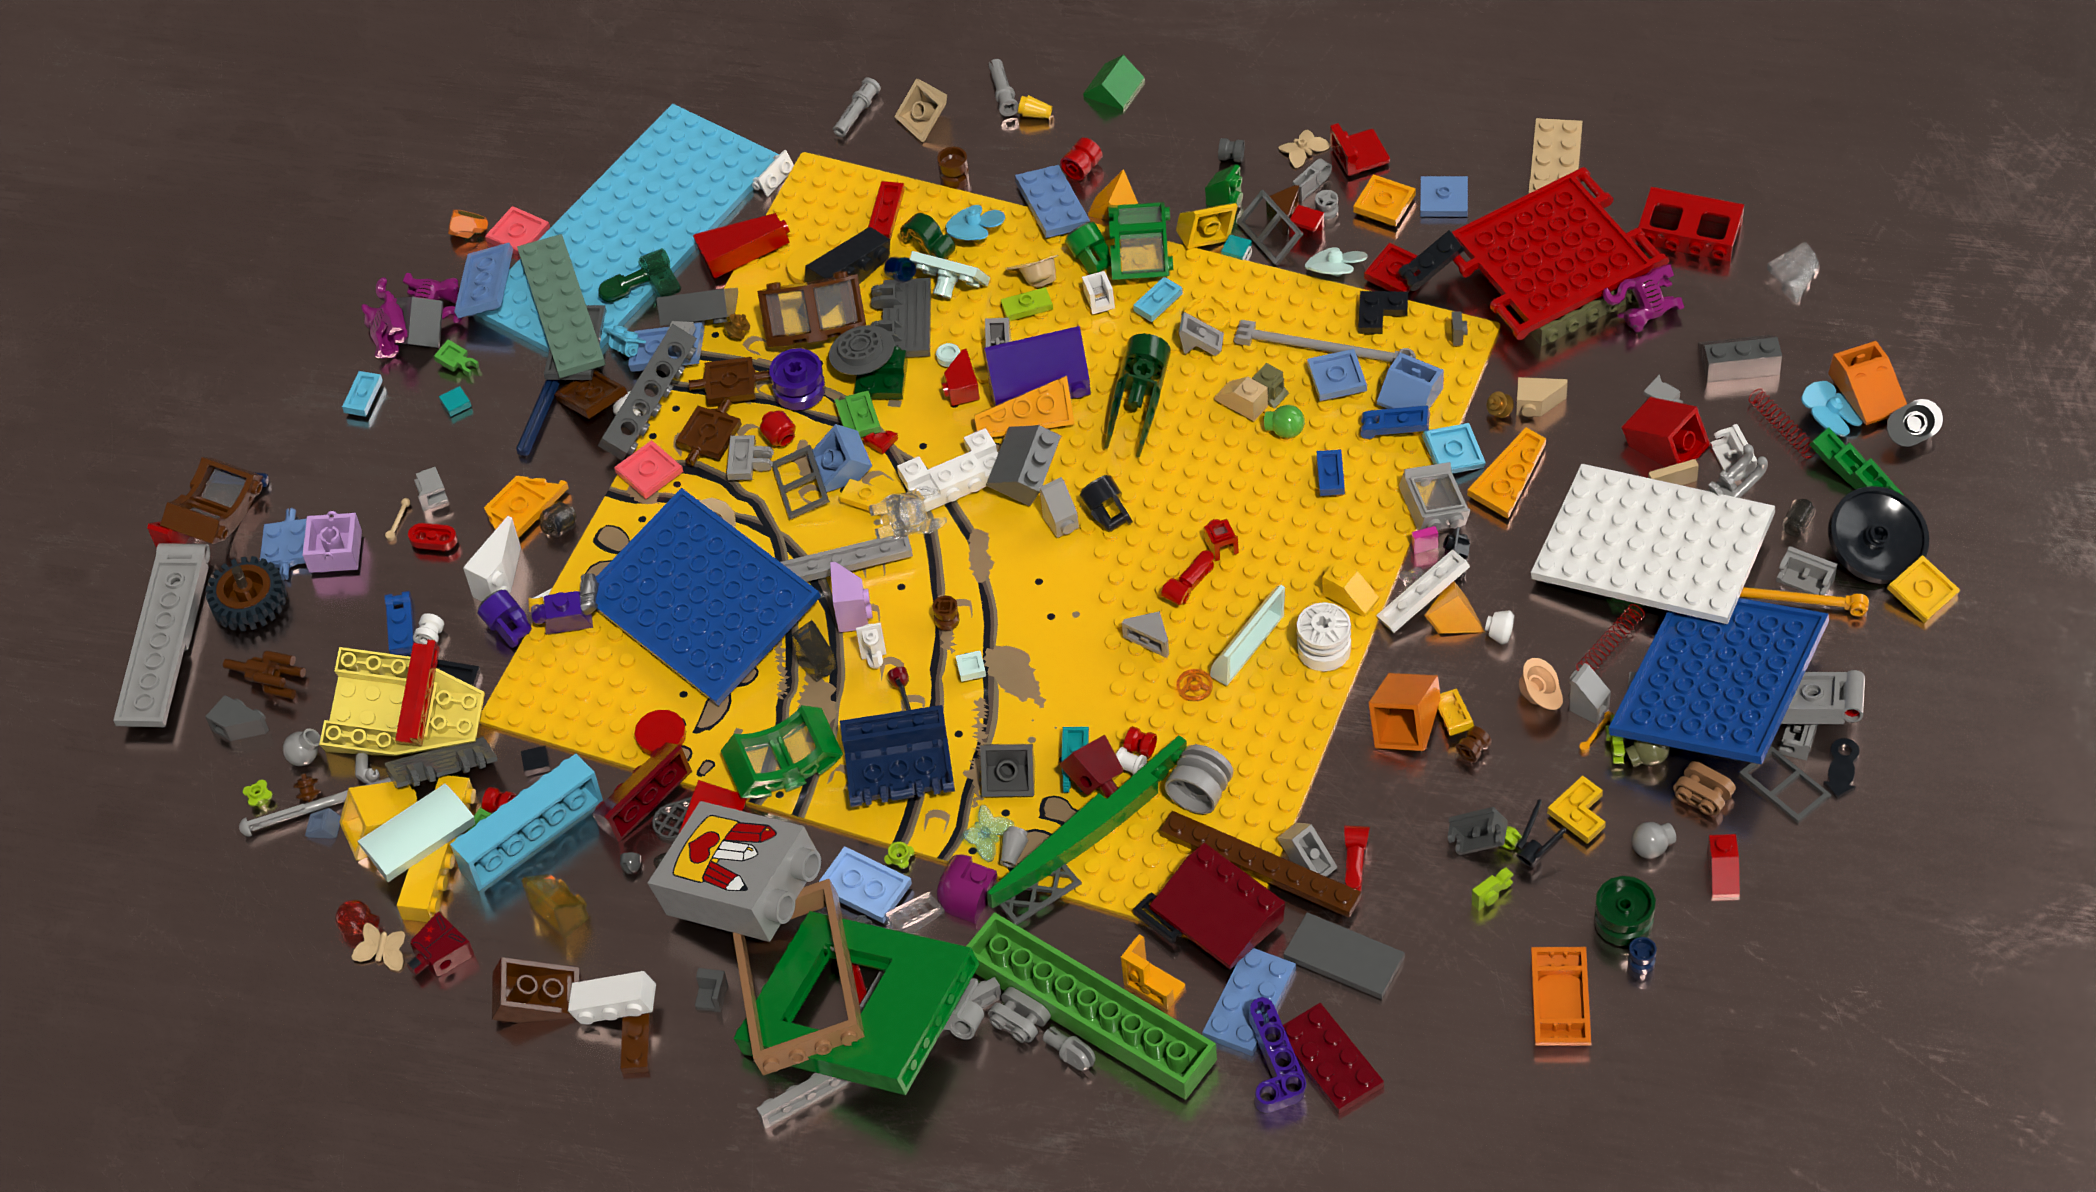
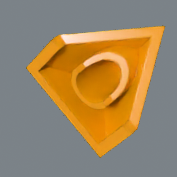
M1124 169L1095 197L1088 212L1089 217L1109 221L1108 205L1138 204Z
M1455 581L1440 593L1424 615L1438 634L1485 632L1468 598Z

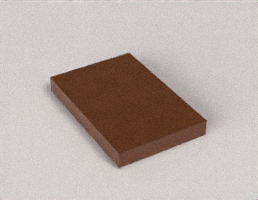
M594 370L592 380H574L555 392L554 395L558 402L589 419L628 394L625 386Z

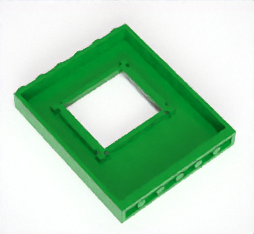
M809 911L756 999L764 1049L819 1030L794 1024L792 1021L829 959H837L834 952L835 948L828 915ZM842 918L851 963L885 971L860 1014L865 1037L858 1039L857 1042L853 1041L851 1046L840 1045L832 1048L831 1052L826 1055L815 1054L809 1056V1060L792 1065V1067L906 1095L980 963L971 947ZM746 1017L737 1029L733 1039L742 1054L753 1057Z

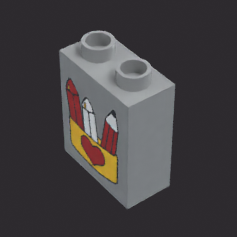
M700 801L651 876L648 885L666 915L770 942L779 926L791 919L795 910V900L805 884L817 877L821 867V856L805 827L802 825Z

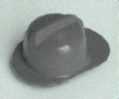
M1919 399L1895 410L1887 420L1889 437L1896 444L1905 447L1914 446L1932 437L1942 426L1943 415L1941 409L1930 400Z

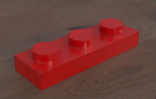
M881 181L868 227H872L889 239L892 237L905 191L904 183Z

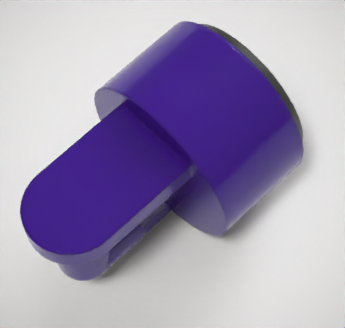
M501 589L493 592L478 607L477 614L492 631L496 630L512 648L516 647L518 640L529 634L532 629L525 612L507 590ZM511 620L517 626L513 631L506 625Z

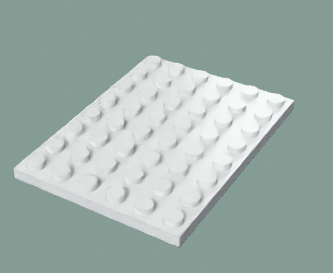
M1581 464L1531 571V579L1728 624L1775 514V506L1723 494L1718 496L1710 491Z

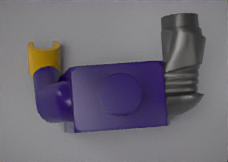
M592 573L581 575L580 592H558L544 596V600L543 597L528 598L529 612H531L533 621L536 624L545 623L546 634L593 628L592 612L598 607L596 596L599 583H597L596 575Z

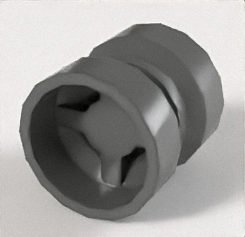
M1221 138L1218 160L1227 161L1232 159L1234 162L1242 163L1245 141L1239 139L1230 141L1228 138Z

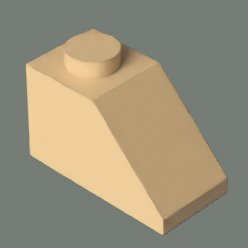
M1244 377L1229 381L1215 396V400L1255 421L1268 407V387L1250 377Z
M1518 377L1516 416L1541 417L1560 404L1567 397V379Z

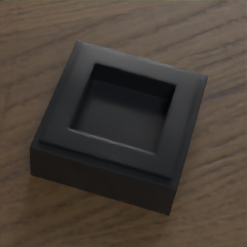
M546 745L521 751L525 776L551 771Z

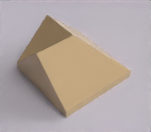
M916 79L894 117L921 142H924L946 105L947 94Z

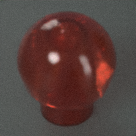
M349 900L338 908L335 921L338 929L345 935L359 936L363 934V928L366 923H370L378 929L380 916L372 914L368 905L362 901Z

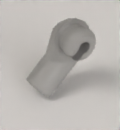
M358 753L356 755V778L365 784L379 781V771L377 769L374 771L368 767V755L365 753Z

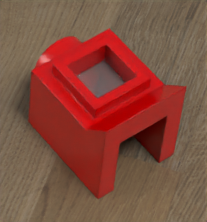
M1213 519L1204 526V539L1210 551L1214 554L1215 561L1220 560V547L1228 544L1234 555L1239 553L1238 536L1235 535L1228 519L1221 521Z

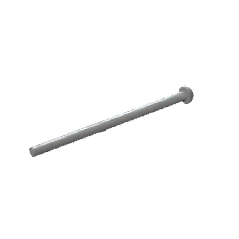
M388 777V778H385V779H382V780H379V781H375V782H372V783H369V784H366V785L386 783V782H392V781H391V779ZM348 790L250 821L245 817L239 824V830L243 835L250 837L252 836L251 831L343 803L346 800Z

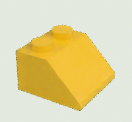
M1236 203L1180 213L1176 232L1187 249L1226 242L1229 235H1231L1238 206Z

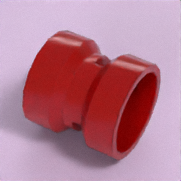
M1132 726L1126 734L1123 747L1129 753L1138 752L1149 759L1156 748L1157 734L1152 732L1144 733L1141 732L1140 728Z
M488 787L482 799V809L492 814L501 805L515 798L516 794L509 791L503 793L498 788Z

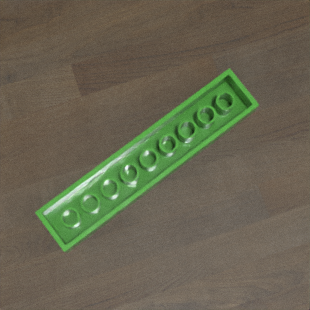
M995 912L966 946L972 948L980 963L975 974L987 981L995 977L1000 984V989L1005 991L1008 987H1013L1041 1003L1050 1012V1019L1184 1100L1189 1097L1217 1061L1216 1043Z

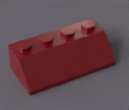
M666 742L660 748L655 749L643 765L638 766L624 783L619 784L615 788L612 795L597 805L592 813L597 825L618 843L692 772L682 747Z

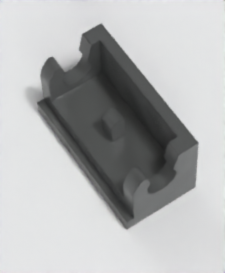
M1494 807L1449 817L1448 842H1454L1456 836V853L1459 855L1504 845L1508 820Z

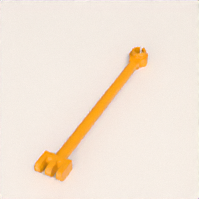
M1743 587L1740 597L1844 607V610H1849L1853 616L1857 617L1863 616L1868 611L1869 606L1868 597L1858 593L1850 596L1846 595V597Z

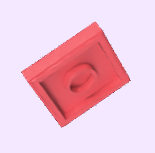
M512 206L486 234L485 238L486 242L495 246L510 243L513 248V254L520 256L517 246L538 241L550 228V224L546 220Z
M652 440L614 467L615 473L645 499L683 472L682 466Z

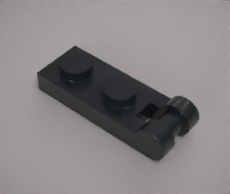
M1448 230L1409 264L1403 265L1398 270V274L1402 279L1407 280V286L1411 291H1415L1461 254L1465 248L1456 236ZM1417 270H1420L1421 273L1418 276H1415L1414 273Z

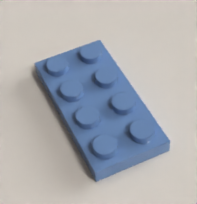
M1059 165L1015 175V183L1046 238L1069 233L1078 226L1090 222Z
M510 243L467 254L454 310L458 318L470 317L480 312L492 311L501 307L513 253Z
M1253 948L1235 966L1202 1035L1215 1043L1253 1056L1259 1044L1249 1022L1251 1003L1257 998L1264 997L1271 1000L1277 1009L1296 970V963ZM1259 1010V1011H1257V1014H1258V1013H1261V1014H1262V1016H1263V1018H1264V1025H1265V1024H1266V1022H1265L1266 1014H1263V1013L1261 1012V1010Z

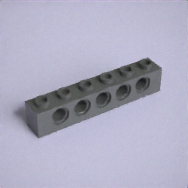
M672 323L600 440L599 447L622 461L626 454H633L638 446V443L635 442L637 436H644L650 426L647 423L650 415L655 418L662 406L658 403L662 396L667 398L674 387L670 384L673 377L678 379L685 369L681 365L684 359L690 360L697 348L693 345L697 338ZM672 351L676 353L678 358H671L668 355V352ZM656 371H663L666 374V378L658 376ZM649 389L653 391L655 396L650 397L646 395L644 390ZM633 409H640L643 416L634 414ZM621 428H628L632 435L623 434Z

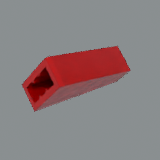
M773 213L694 234L693 237L715 279L790 243L787 236L790 230L785 220L780 221L777 214Z

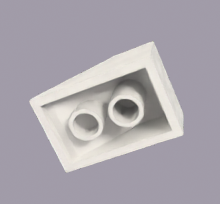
M510 516L505 518L463 567L472 596L480 601H483L497 590H507L509 593L512 590L521 546L513 519Z

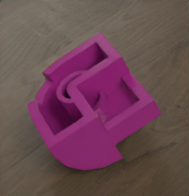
M961 854L951 857L940 877L936 891L938 901L942 905L943 910L952 916L976 924L987 904V892L992 888L998 877L997 871L973 863L971 856Z

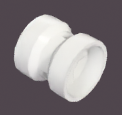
M423 614L419 620V628L415 630L413 640L420 644H427L428 639L435 640L437 643L439 640L438 634L442 632L445 625L444 621L434 614Z

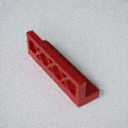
M428 639L427 644L413 643L395 738L396 743L422 746L440 651L435 640Z

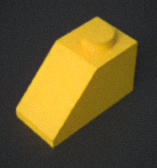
M1338 560L1322 576L1324 596L1364 617L1379 601V596L1357 570Z

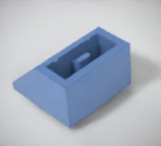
M1400 352L1388 369L1377 405L1387 409L1428 405L1430 409L1443 390L1444 370Z

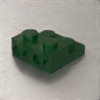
M894 346L891 358L882 367L867 374L857 375L854 394L869 391L871 399H903L908 365L906 350Z

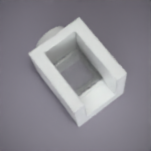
M1105 271L1083 276V289L1092 315L1115 309L1113 288Z

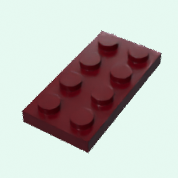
M1321 1002L1283 1025L1299 1065L1338 1114L1343 1113L1384 1087V1080Z

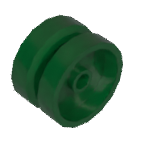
M1630 876L1614 877L1603 883L1596 895L1594 924L1601 937L1618 946H1630V943L1639 937L1648 938L1653 930L1656 904L1653 890L1644 881Z

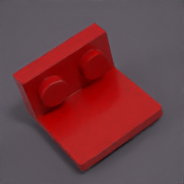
M1339 123L1330 125V145L1348 176L1390 163V157L1374 129L1349 136L1347 131L1342 130Z

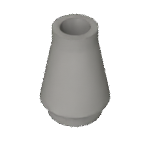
M1010 826L1007 828V831L1003 832L1000 864L1009 868L1016 866V862L1028 842V833L1024 829Z

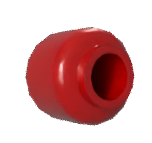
M783 411L767 412L762 417L760 424L761 434L772 446L784 447L792 442L795 437L796 426Z

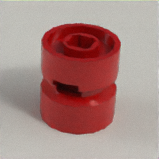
M1082 137L1073 145L1071 151L1064 155L1060 161V166L1068 177L1075 181H1081L1098 164L1103 154L1100 147L1093 140Z

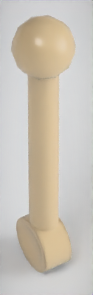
M408 498L401 500L402 506L391 530L385 534L388 541H393L396 538L395 531L406 507H409L411 503Z

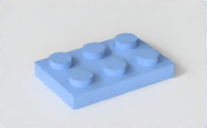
M845 846L819 880L820 882L830 879L838 893L840 903L883 924L912 884L910 877Z

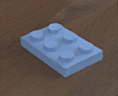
M702 322L694 323L696 330L693 336L697 340L693 346L697 349L691 359L685 358L681 365L699 364L705 330ZM669 327L634 331L646 343H639L637 354L634 357H630L628 366L631 372L643 371ZM672 351L668 352V355L671 358H678L676 353Z

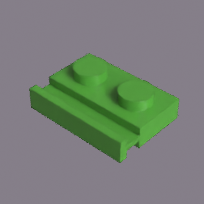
M869 391L845 396L843 400L834 399L842 426L857 430L860 438L873 432L874 434L881 432Z

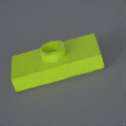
M1046 287L1001 299L1003 311L1006 318H1009V321L1053 310V304Z

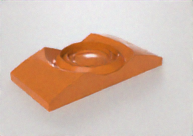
M1531 947L1535 1046H1591L1586 947Z

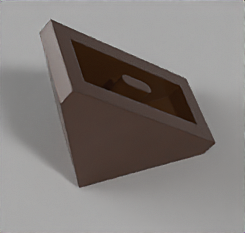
M1293 185L1269 196L1289 218H1291L1300 202L1299 185ZM1266 201V212L1272 220L1277 212ZM1281 218L1276 226L1283 235H1287L1289 225Z

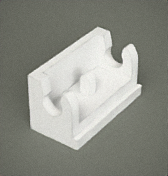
M1738 424L1714 433L1715 438H1723L1710 442V448L1722 470L1726 472L1742 457L1744 453L1743 447L1748 444ZM1754 454L1750 463L1733 479L1734 482L1746 479L1756 469L1757 459Z

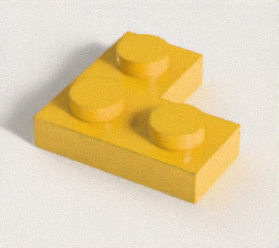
M1582 775L1548 807L1547 814L1588 844L1605 828L1606 822L1589 810L1602 797L1603 790Z

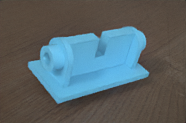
M614 325L613 329L604 328V331L609 333V347L628 357H634L637 354L639 343H646L645 340L638 337V333L627 331L628 328Z

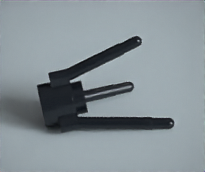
M1541 799L1537 800L1524 833L1516 844V847L1520 849L1516 856L1521 862L1531 868L1566 832L1565 827L1561 828L1543 846L1533 839L1527 842L1542 805Z

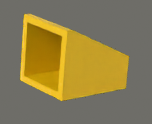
M386 782L348 789L339 823L356 861L368 857L358 844V840L417 802L416 792L414 789H411L410 784L395 788L393 782Z

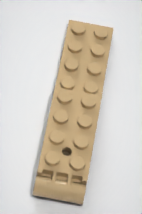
M1536 118L1529 193L1579 169L1582 121Z

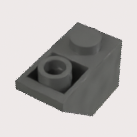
M226 695L205 716L211 731L229 741L258 736L269 731L265 721L266 717L261 711L257 709L252 710L246 707L241 700L237 698L233 700Z

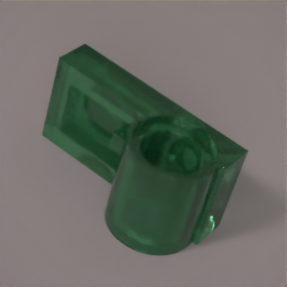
M663 248L640 256L638 263L645 270L649 283L658 297L671 296L681 291V286L670 268L669 257Z

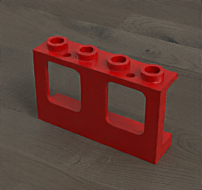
M1651 187L1638 227L1645 232V237L1654 247L1731 262L1732 249L1738 228L1742 225L1745 204ZM1659 211L1680 215L1681 219L1678 228L1673 231L1652 227L1650 221L1653 212ZM1700 220L1728 225L1725 238L1719 240L1697 235Z

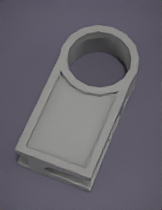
M1321 158L1317 159L1293 181V185H1299L1301 202L1328 179L1332 171L1331 164Z

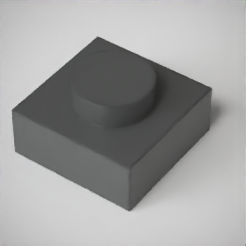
M1461 311L1452 312L1451 316L1453 346L1463 345V335H1468L1467 321H1462Z

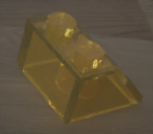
M550 874L524 877L521 880L531 909L564 938L569 936L589 918L585 900L578 894L574 896L566 883L561 879L557 881Z

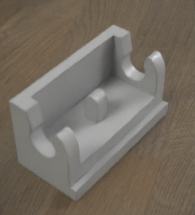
M1789 546L1779 566L1781 570L1776 582L1808 594L1827 595L1835 580L1837 564Z
M1787 724L1779 752L1782 755L1807 761L1818 724Z

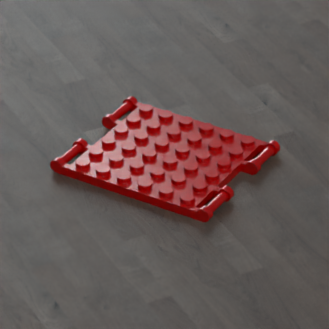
M1585 167L1452 231L1465 248L1464 252L1471 259L1466 262L1459 254L1452 261L1458 266L1459 272L1463 277H1469L1475 270L1479 269L1502 296L1494 299L1490 303V308L1494 313H1498L1508 324L1517 340L1524 339L1528 333L1603 296L1605 288H1608L1611 292L1619 288L1620 283L1626 279L1645 275L1652 269L1669 263L1668 257L1663 253L1661 254L1652 245L1640 227L1625 233L1604 210V208L1612 204L1614 199L1609 193H1605L1592 179L1590 172ZM1580 182H1583L1596 196V198H1594ZM1635 243H1638L1648 253L1651 259H1649ZM1510 304L1525 322L1520 324L1505 306Z

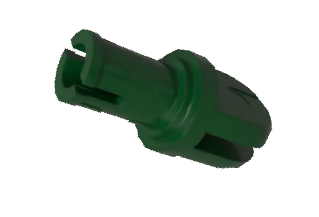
M643 268L627 276L617 274L600 284L598 289L599 296L605 302H615L630 295V289L649 282L648 276Z

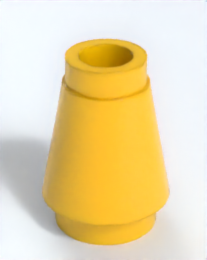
M1030 95L1027 97L1022 96L1018 107V114H1022V117L1050 119L1053 106Z

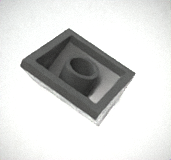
M418 297L397 298L396 303L404 312L408 337L404 343L396 342V344L439 348L443 301Z
M1033 744L980 745L982 797L1034 796L1035 757Z

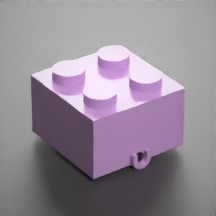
M329 511L327 515L307 516L303 557L309 573L358 570L362 529L356 513L337 514L334 511Z

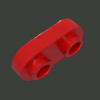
M418 523L408 531L410 543L415 548L446 551L452 549L458 541L454 528L448 525Z

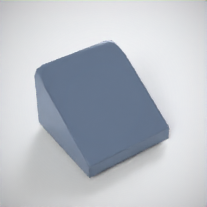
M330 808L310 814L305 836L309 838H336L341 816Z

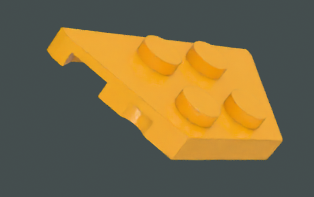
M515 476L484 507V510L494 530L499 527L507 516L512 517L519 538L569 487L567 482L560 480L559 484L547 483L544 478L530 479L525 476Z

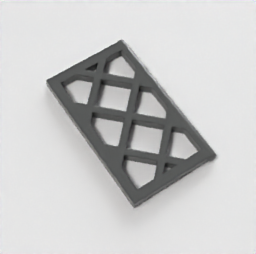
M1064 864L1049 875L1055 876L1053 887L1038 886L1039 882L1026 889L1032 891L1030 902L1015 900L1016 896H1014L1011 900L1009 899L1001 903L999 907L1015 925H1018L1081 885V880ZM1060 877L1069 878L1072 881L1065 888H1058ZM1037 891L1052 893L1043 902L1035 903ZM1014 906L1029 908L1027 912L1019 917H1016L1013 913Z

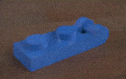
M1429 406L1365 411L1362 413V423L1364 425L1361 427V437L1372 439L1375 435L1429 431Z
M410 591L402 592V595L396 596L387 594L385 595L389 652L395 655L412 652L413 643H415L413 640L414 620ZM403 604V608L395 609L396 605Z

